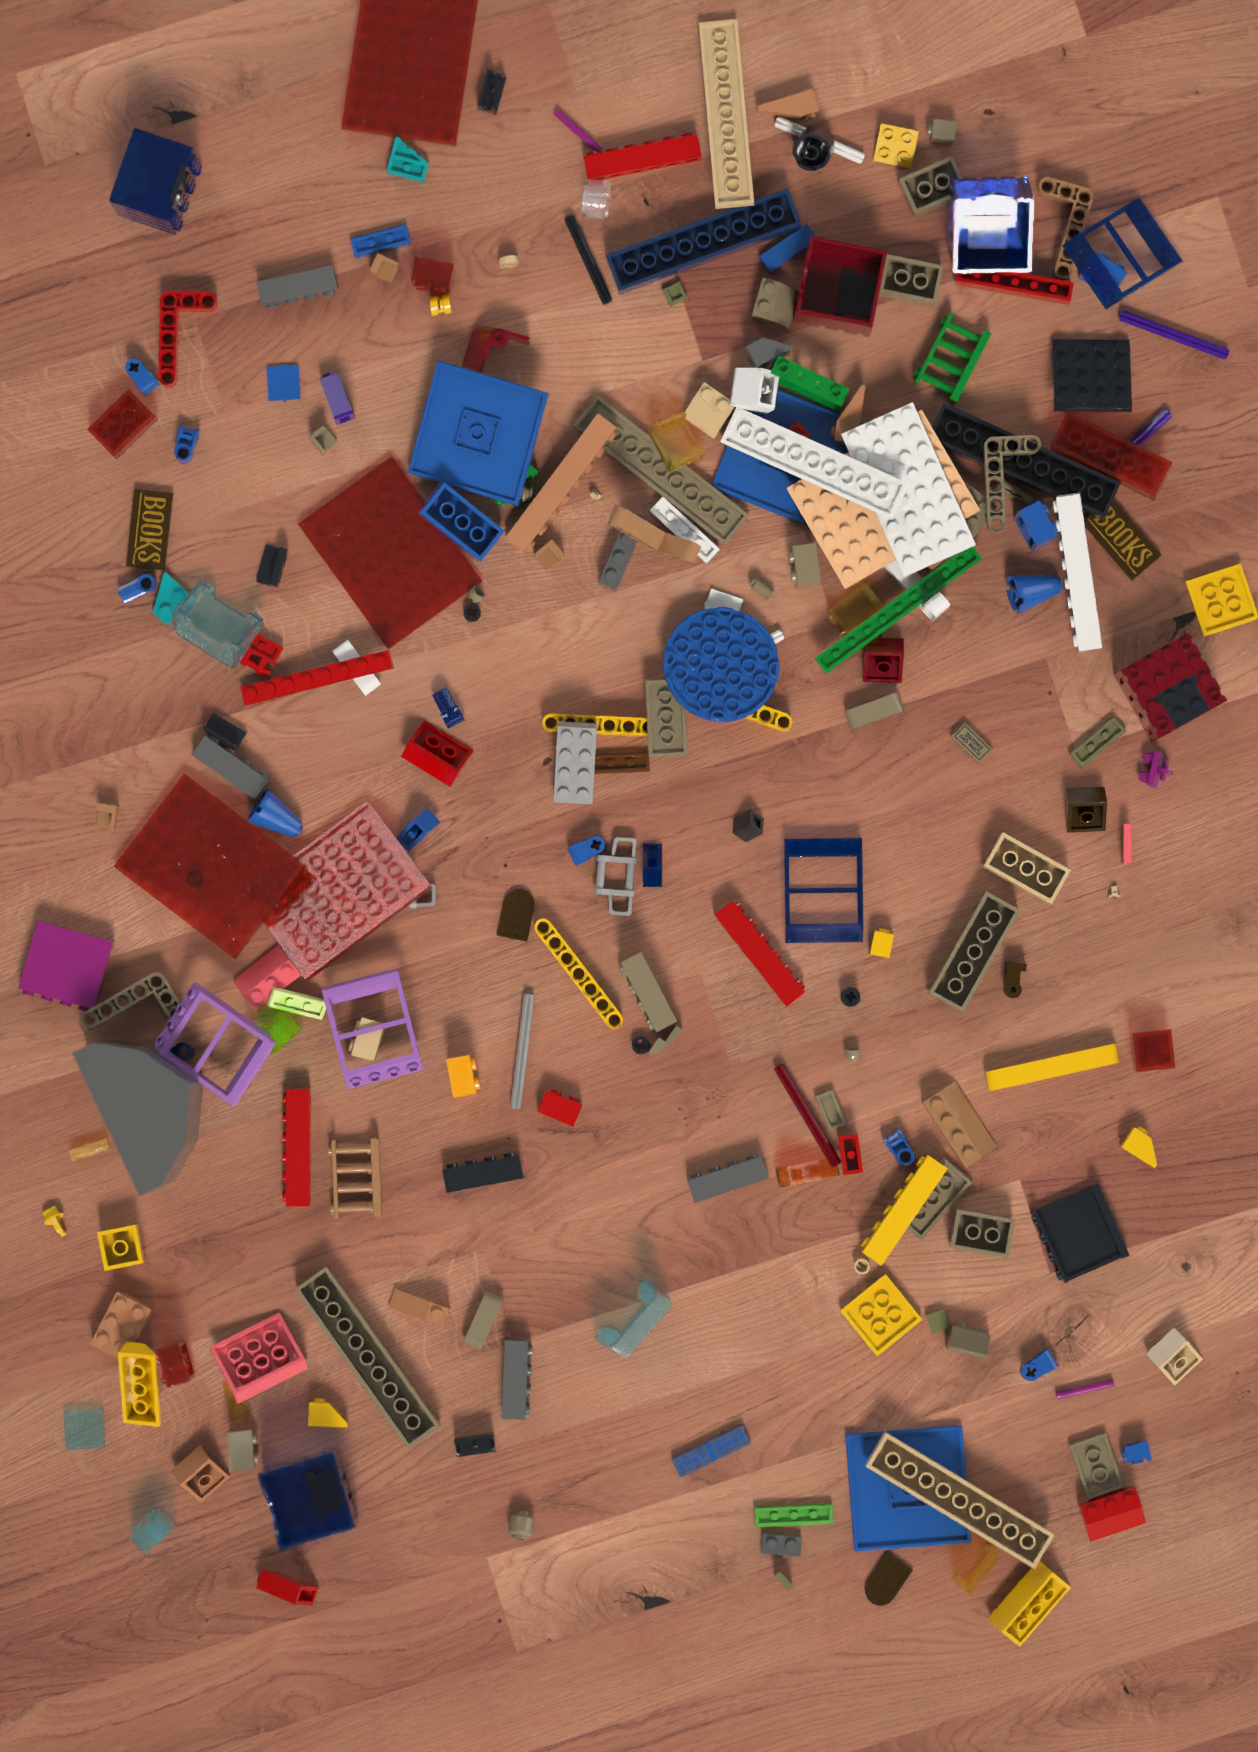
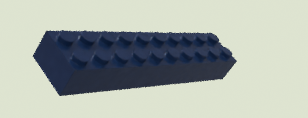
M787 188L754 200V206L735 207L607 254L606 261L618 294L621 295L801 228V222Z

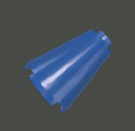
M1011 575L1006 580V586L1010 585V591H1007L1009 603L1013 611L1018 610L1017 614L1060 594V590L1063 587L1061 579L1057 578L1056 575Z
M266 789L259 797L258 803L252 808L247 818L248 822L291 838L294 835L298 836L303 829V826H301L302 821L272 791Z

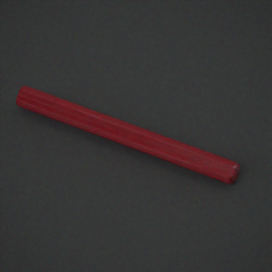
M783 1063L779 1064L774 1068V1071L831 1167L839 1165L841 1160L787 1068Z

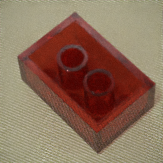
M128 389L87 430L117 460L158 419Z
M185 1340L164 1345L156 1350V1363L162 1369V1373H160L161 1382L163 1385L166 1384L167 1388L189 1382L195 1378Z

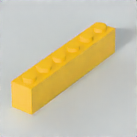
M929 1155L920 1157L916 1163L918 1168L914 1174L910 1172L905 1179L907 1184L903 1190L900 1188L894 1196L896 1200L893 1205L886 1207L883 1212L885 1216L882 1221L875 1223L872 1228L873 1234L870 1238L866 1237L861 1244L863 1248L861 1252L881 1266L948 1169Z

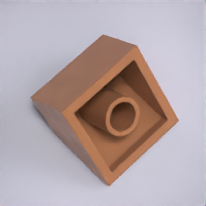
M201 1445L171 1470L178 1483L200 1503L230 1478L229 1474Z

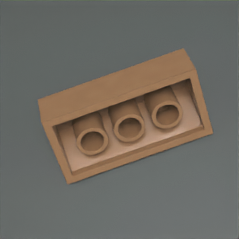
M955 1081L922 1102L964 1168L972 1165L997 1147Z

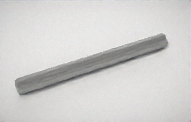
M524 994L510 1106L512 1109H520L522 1103L534 1004L533 994Z

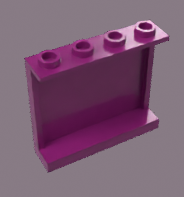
M37 921L18 988L23 989L22 993L34 996V993L42 995L41 999L51 1002L53 998L58 999L62 1005L71 1007L72 1004L79 1005V1010L88 1011L95 1007L110 952L113 950L115 942Z

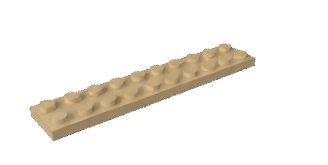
M733 19L700 22L699 31L715 209L754 206L738 21Z

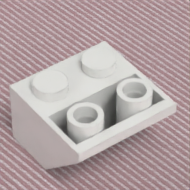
M735 368L730 406L764 415L773 411L779 377L771 374V370L764 368Z

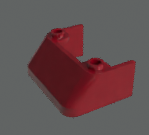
M477 327L471 334L462 367L482 373L490 346L503 348L509 340L529 346L530 337L501 328Z

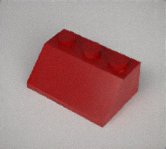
M424 720L409 740L401 757L451 787L474 750Z
M1134 1486L1078 1504L1090 1542L1146 1523L1142 1505Z

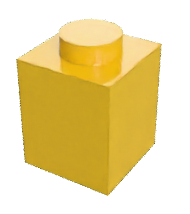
M879 928V931H874L869 954L890 958L894 935L890 934V930Z

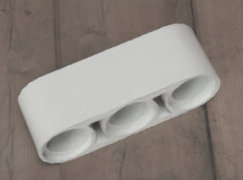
M348 639L332 651L340 662L360 657ZM374 674L353 679L365 696L381 685Z

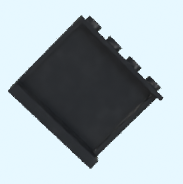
M1098 1183L1032 1211L1034 1215L1031 1216L1034 1226H1039L1041 1234H1039L1043 1245L1047 1244L1048 1258L1051 1263L1055 1262L1057 1267L1054 1270L1058 1280H1062L1065 1284L1106 1264L1130 1256Z

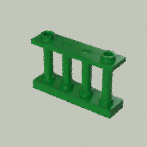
M950 312L948 317H943L939 325L942 327V330L922 369L918 367L913 378L916 379L914 384L917 386L920 380H923L947 392L951 396L949 402L956 405L992 333L985 330L983 335L980 333L976 334L952 322L951 319L954 314ZM949 328L974 341V344L977 345L974 352L971 350L969 352L943 339L942 337L946 329ZM939 345L965 358V361L968 362L966 368L961 367L960 369L934 356L933 354L937 346ZM929 362L956 375V378L960 379L957 386H950L925 373Z
M780 355L771 370V374L779 377V385L838 413L849 391V388Z

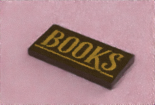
M134 489L126 561L127 567L165 571L173 493Z
M1114 500L1104 520L1089 515L1084 520L1085 528L1131 581L1162 556Z

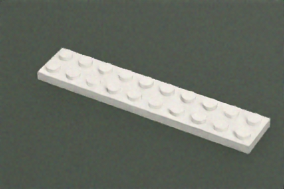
M737 407L721 439V443L892 520L909 485L898 478Z

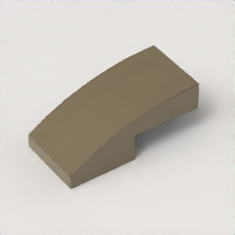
M676 1025L666 1041L658 1038L648 1054L653 1055L666 1048L678 1037L682 1029Z

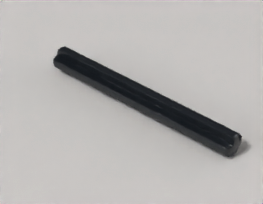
M570 215L565 218V223L602 304L607 305L612 302L610 293L575 217Z

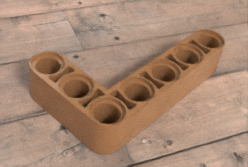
M1045 177L1038 184V194L1043 198L1072 206L1053 270L1055 279L1067 281L1072 273L1093 201V192L1082 186ZM1042 184H1050L1052 190L1049 192L1044 191ZM1060 190H1069L1070 196H1062ZM1080 194H1085V195H1087L1088 198H1089V201H1088V202H1082V201H1080L1079 195H1080ZM1074 213H1081L1083 220H1075ZM1075 231L1078 234V238L1071 239L1068 232ZM1065 249L1072 251L1073 256L1071 258L1063 255ZM1065 268L1067 270V275L1060 276L1058 274V269Z
M615 505L607 523L652 551L693 565L701 548L697 543L665 533L631 511Z

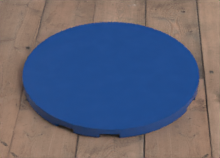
M717 607L697 611L685 618L675 628L664 650L663 672L672 696L685 710L707 721L726 723L744 719L758 711L766 703L777 683L779 660L777 648L771 635L759 621L749 614L742 613L733 608Z

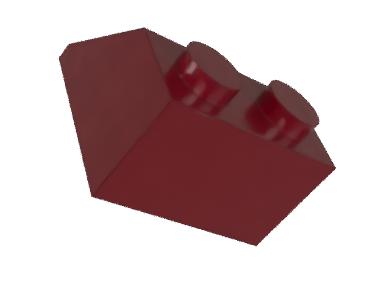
M875 638L864 646L863 682L902 683L904 638Z

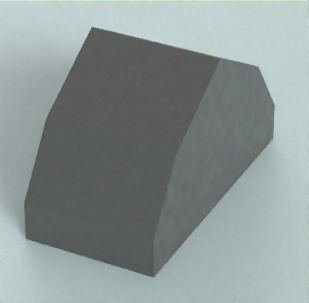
M106 1040L94 1042L73 1052V1056L139 1196L175 1181L198 1141L203 1085L161 1056L154 1047Z

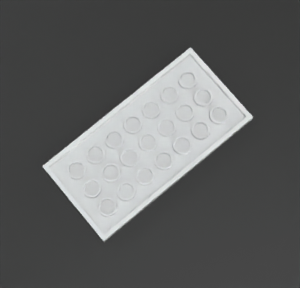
M913 402L841 434L851 458L909 484L893 520L876 513L904 577L976 546Z

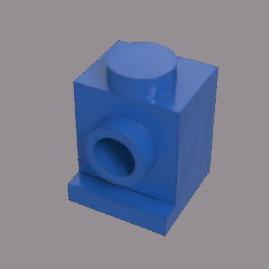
M1143 1440L1123 1445L1124 1450L1121 1451L1123 1462L1138 1464L1142 1463L1144 1458L1148 1462L1152 1461L1148 1441Z

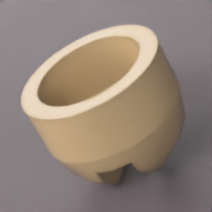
M866 1258L857 1259L854 1264L855 1271L859 1274H866L870 1269V1262ZM861 1261L864 1265L867 1266V1268L863 1267L858 1262Z

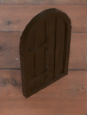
M515 889L506 895L497 936L528 941L533 912L535 911V901L528 891Z
M887 1552L865 1585L867 1599L877 1606L889 1604L896 1597L913 1569Z

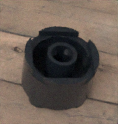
M809 126L803 130L792 149L798 166L807 171H816L825 167L834 153V137L820 127Z

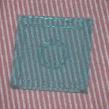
M103 1408L64 1411L66 1450L105 1448Z

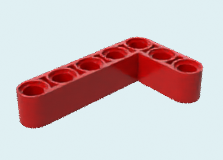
M166 291L160 297L158 379L165 388L174 387L178 380L179 312H213L218 306V301L211 292ZM173 297L175 299L174 303L170 306L165 305L166 298ZM188 297L194 299V303L191 306L184 305V301ZM206 298L213 299V304L211 306H205L203 304ZM168 316L174 317V322L171 325L164 323L165 318ZM168 335L174 337L171 344L164 343V338ZM170 354L173 356L171 363H164L163 359L166 355ZM166 374L173 375V379L169 383L163 382V377Z

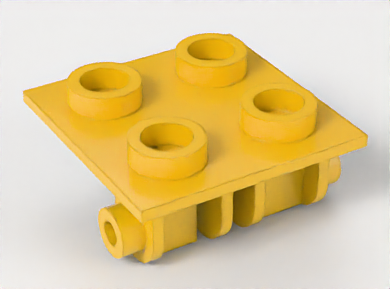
M881 123L873 161L911 168L919 131Z

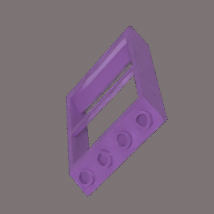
M397 968L321 988L348 1089L424 1070ZM397 988L405 1018L338 1035L331 1005ZM406 1023L414 1054L347 1070L340 1040Z
M194 982L191 988L187 990L182 1002L176 1007V1011L171 1019L167 1021L166 1027L161 1035L157 1037L154 1045L161 1056L226 1102L236 1106L276 1043L264 1029L203 986ZM204 999L227 1015V1018L195 1068H193L169 1050L201 1000ZM234 1020L258 1037V1040L226 1090H224L199 1071L230 1022Z

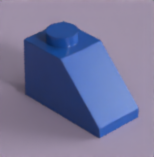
M427 808L415 817L396 839L410 852L437 827L440 821Z

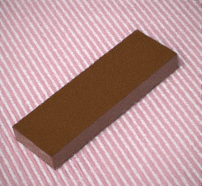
M648 752L595 755L594 774L650 772Z

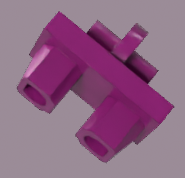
M1159 751L1144 753L1143 763L1151 765L1150 772L1141 770L1139 775L1140 781L1150 787L1157 788L1159 780L1165 781L1166 774L1172 775L1173 771L1168 769L1169 762H1163L1165 754Z

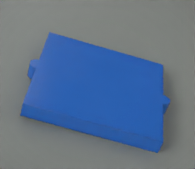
M281 364V366L267 367L269 401L283 400V402H286L287 400L301 399L299 365L285 366Z

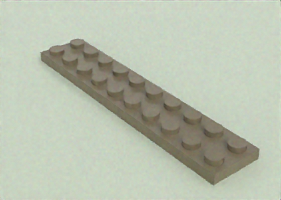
M597 395L573 426L583 433L597 414H600L616 426L618 434L612 442L608 441L604 446L606 448L605 452L726 546L749 515Z

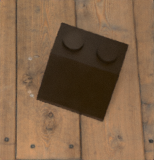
M1105 787L1066 788L1067 833L1106 831L1107 798Z

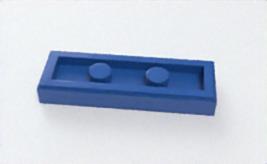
M406 224L350 239L355 259L411 244Z
M806 224L760 255L759 258L771 273L808 248L810 237L816 236L808 224Z

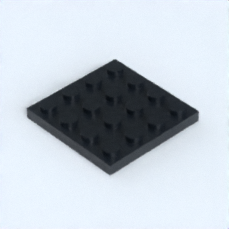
M1052 339L1054 411L1132 412L1130 340Z

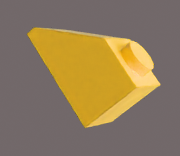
M1140 1126L1137 1129L1132 1127L1120 1147L1149 1166L1156 1168L1157 1162L1152 1139L1147 1136L1149 1132Z
M314 1398V1401L309 1402L308 1426L348 1427L349 1422L331 1402H325V1398Z

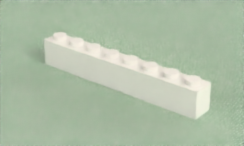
M1080 492L1056 496V501H1053L1054 512L1059 514L1056 526L1058 528L1057 532L1062 534L1059 546L1060 551H1064L1065 558L1062 559L1063 570H1067L1068 578L1064 579L1066 590L1070 589L1071 597H1067L1068 607L1073 609L1074 615L1070 616L1071 627L1076 629V635H1073L1074 646L1078 647L1079 651L1099 649L1103 645Z

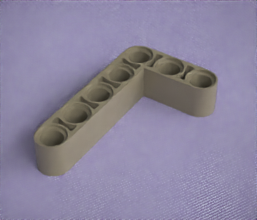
M1035 435L990 437L983 445L987 529L992 534H999L1006 525L1003 456L1035 454L1041 447V441ZM1034 440L1037 444L1036 449L1030 450L1026 445L1027 441ZM995 442L998 449L992 452L988 449L987 444ZM1007 442H1016L1017 449L1014 451L1009 450ZM991 461L997 462L998 470L991 471L988 463ZM997 481L1000 487L996 491L991 490L989 483ZM992 500L999 501L1001 505L999 510H993L990 507ZM992 520H999L1001 528L998 530L993 529L991 526Z
M155 972L83 1013L79 1019V1026L85 1031L93 1030L152 996L164 1018L168 1021L171 1019V1012L176 1011V1007L180 1002L165 977L161 973ZM151 979H159L160 986H153L151 984ZM134 988H141L144 995L141 997L136 996ZM161 995H168L170 1003H163ZM119 997L125 998L127 1005L120 1006L117 999ZM101 1007L109 1008L110 1015H102ZM84 1017H91L93 1025H86L83 1021Z

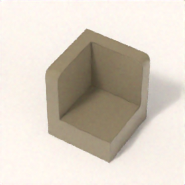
M324 425L309 437L322 455L338 443Z

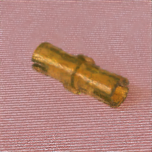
M104 1138L90 1144L86 1142L85 1145L69 1149L68 1151L73 1162L88 1156L91 1158L94 1154L110 1149L107 1139Z

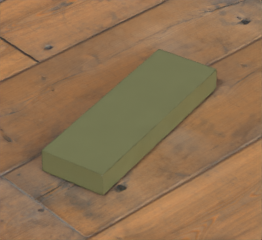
M1113 716L1069 754L1082 769L1125 733L1126 729Z

